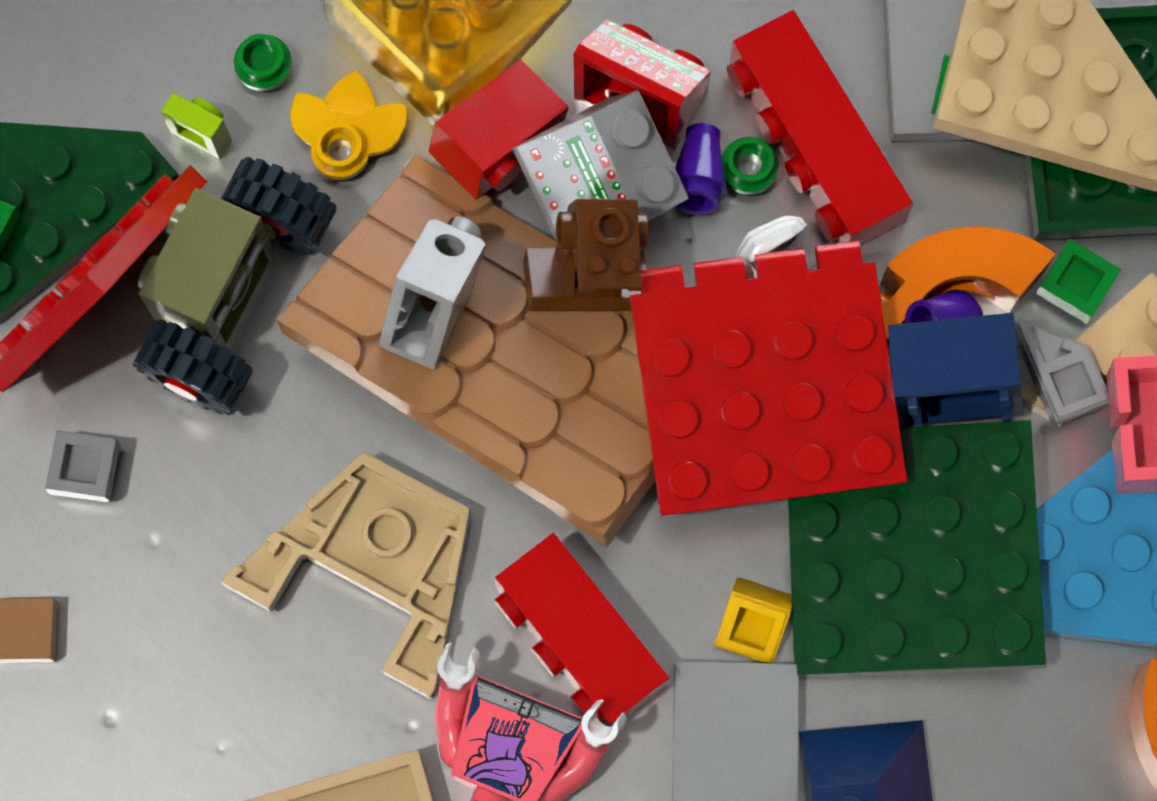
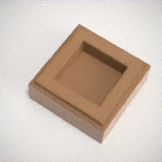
M0 598V663L55 662L57 600L54 598Z

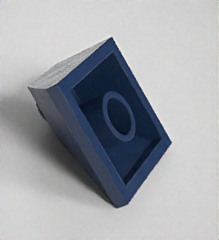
M923 720L799 731L806 801H933Z

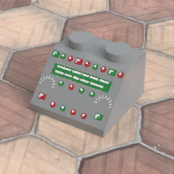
M639 90L606 98L512 148L555 240L557 215L559 212H566L568 205L575 199H637L638 213H645L647 221L689 199Z

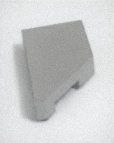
M1024 318L1014 320L1017 345L1052 427L1109 406L1108 390L1088 346L1068 337L1063 339L1031 325L1032 322Z

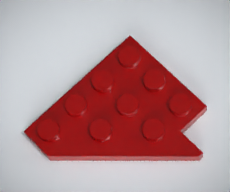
M191 165L175 181L164 174L140 198L141 200L116 223L115 227L122 234L115 228H112L81 258L82 261H79L57 283L55 288L62 295L58 296L52 290L22 318V321L30 328L26 330L18 323L0 341V391L2 393L114 285L168 226V221L176 206L181 202L187 204L194 189L200 190L208 182Z

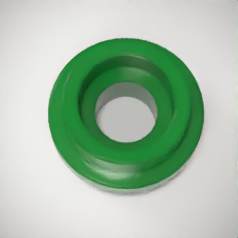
M756 137L739 138L730 143L722 154L725 182L732 190L745 195L762 193L771 187L777 178L779 170L777 153L769 143ZM749 160L755 162L759 166L760 171L754 175H746L740 171L738 166L743 161Z

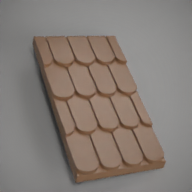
M415 155L402 170L401 176L399 178L396 177L369 209L367 216L358 222L332 253V257L325 261L298 293L297 299L292 301L276 319L281 332L608 547L655 482L632 312L529 311L523 266L526 248H556L557 242L493 205L492 199L483 194L475 200L451 175ZM453 217H465L478 225L481 230V239L486 244L470 297L435 369L432 370L378 347L395 278L428 220L437 219L447 224ZM575 271V288H579L577 271ZM423 295L419 297L421 306L425 310L433 312L437 301Z

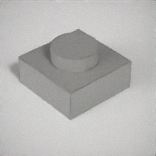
M57 430L45 490L52 495L110 502L121 444L116 438Z

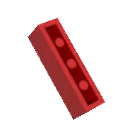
M794 9L733 40L730 62L727 65L729 79L737 93L741 97L749 95L758 110V113L755 115L756 121L766 141L771 145L777 142L788 161L785 162V169L793 186L799 193L807 191L817 207V210L814 211V216L825 238L829 242L837 240L838 243L858 240L861 247L906 223L913 206L911 198Z

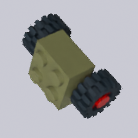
M245 157L244 160L241 159L220 199L195 188L187 204L181 202L174 209L166 229V234L169 237L159 256L152 255L147 260L139 276L138 287L141 290L138 294L155 322L132 364L134 368H137L136 371L147 376V379L152 383L163 386L162 389L171 394L175 393L181 396V399L189 403L192 401L200 408L211 409L213 412L221 415L223 413L230 415L253 373V368L245 364L246 361L243 358L232 355L233 351L228 349V346L276 256L271 243L274 244L276 241L283 248L289 250L294 248L299 253H314L337 211L336 204L330 201L331 198L326 193L317 192L318 187L313 183H305L300 180V175L294 172L289 174L283 170L282 166L274 163L272 166H269L265 160L258 158L253 160L250 157Z

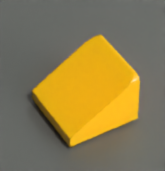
M736 578L714 646L764 663L773 664L793 606L791 595L743 578Z

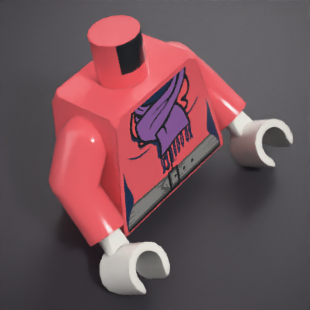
M450 642L445 645L437 663L438 672L442 679L439 684L434 721L440 758L447 766L452 768L451 776L454 781L474 789L470 801H563L590 781L608 748V743L619 734L626 724L627 718L623 712L613 727H607L599 722L597 718V710L604 702L602 699L597 700L581 718L478 675H475L472 684H470L469 680L473 677L480 660L479 651L473 647L468 665L458 666L449 657L452 643Z

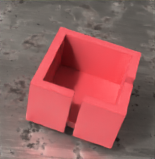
M1157 355L1114 358L1106 378L1111 428H1118L1112 439L1116 494L1157 492Z

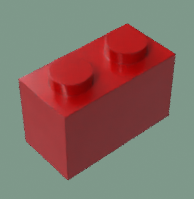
M520 59L435 121L428 152L477 200L492 187L497 191L504 189L518 176L521 166L512 148L565 121L569 106Z

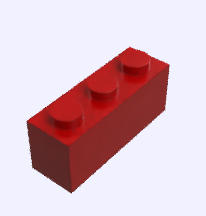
M554 532L495 577L496 587L501 593L494 599L495 604L515 629L524 623L538 640V643L531 649L551 676L555 677L560 672H563L577 691L570 696V699L582 716L586 714L597 700L602 699L604 702L597 710V718L605 726L613 727L622 712L626 715V718L630 717L668 687L669 676Z

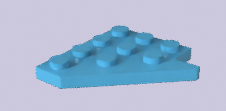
M1112 449L1037 508L1044 634L1157 648V492L1116 494Z

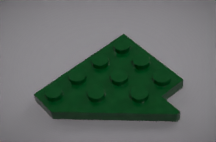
M0 122V200L15 206L21 214L0 253V324L74 267L112 228L119 231L115 227L116 223L141 200L140 198L164 174L173 181L179 177L176 170L142 132Z

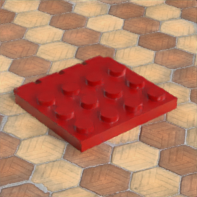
M858 240L815 246L817 269L809 271L807 270L804 248L755 254L756 278L746 279L742 256L693 263L696 286L686 288L682 265L641 270V294L630 295V305L660 516L907 482L875 261L863 263Z

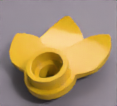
M356 70L351 71L339 80L324 100L307 93H296L291 107L290 119L295 134L311 147V157L316 169L327 178L347 180L363 171L369 157L386 153L395 147L406 129L408 112L407 106L402 103H388L376 107V102L369 85ZM340 146L351 150L350 156L345 160H334L330 156L331 152Z

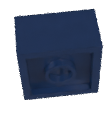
M1014 312L888 325L894 399L903 427H922L932 424L1002 418L1003 422L1012 421V417L1024 416Z

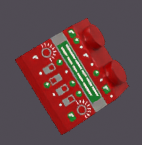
M606 19L578 44L573 53L574 99L591 107L606 98L639 90L663 144L676 150L686 133V129L690 126L708 94L711 71L704 68L702 61L687 51L676 49L672 52L654 43L652 37L646 31L635 25L623 24V26H620Z

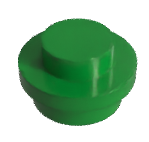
M254 34L249 36L239 45L234 55L233 62L237 77L245 86L253 90L268 91L282 85L291 73L292 57L290 51L281 39L273 35Z

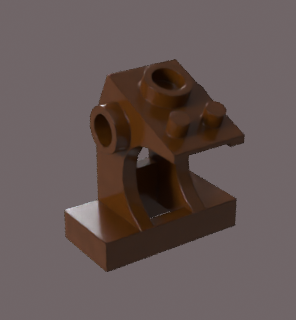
M575 199L568 205L566 212L558 213L556 220V248H526L523 266L529 311H631L630 295L641 294V270L647 269L644 249L648 240V221L645 213H638L637 199ZM575 271H577L579 288H575Z

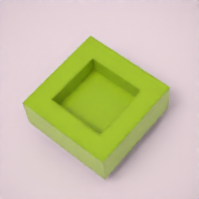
M173 92L161 110L170 133L219 160L232 141L223 120L224 114L216 106L200 97H194L192 101H189Z

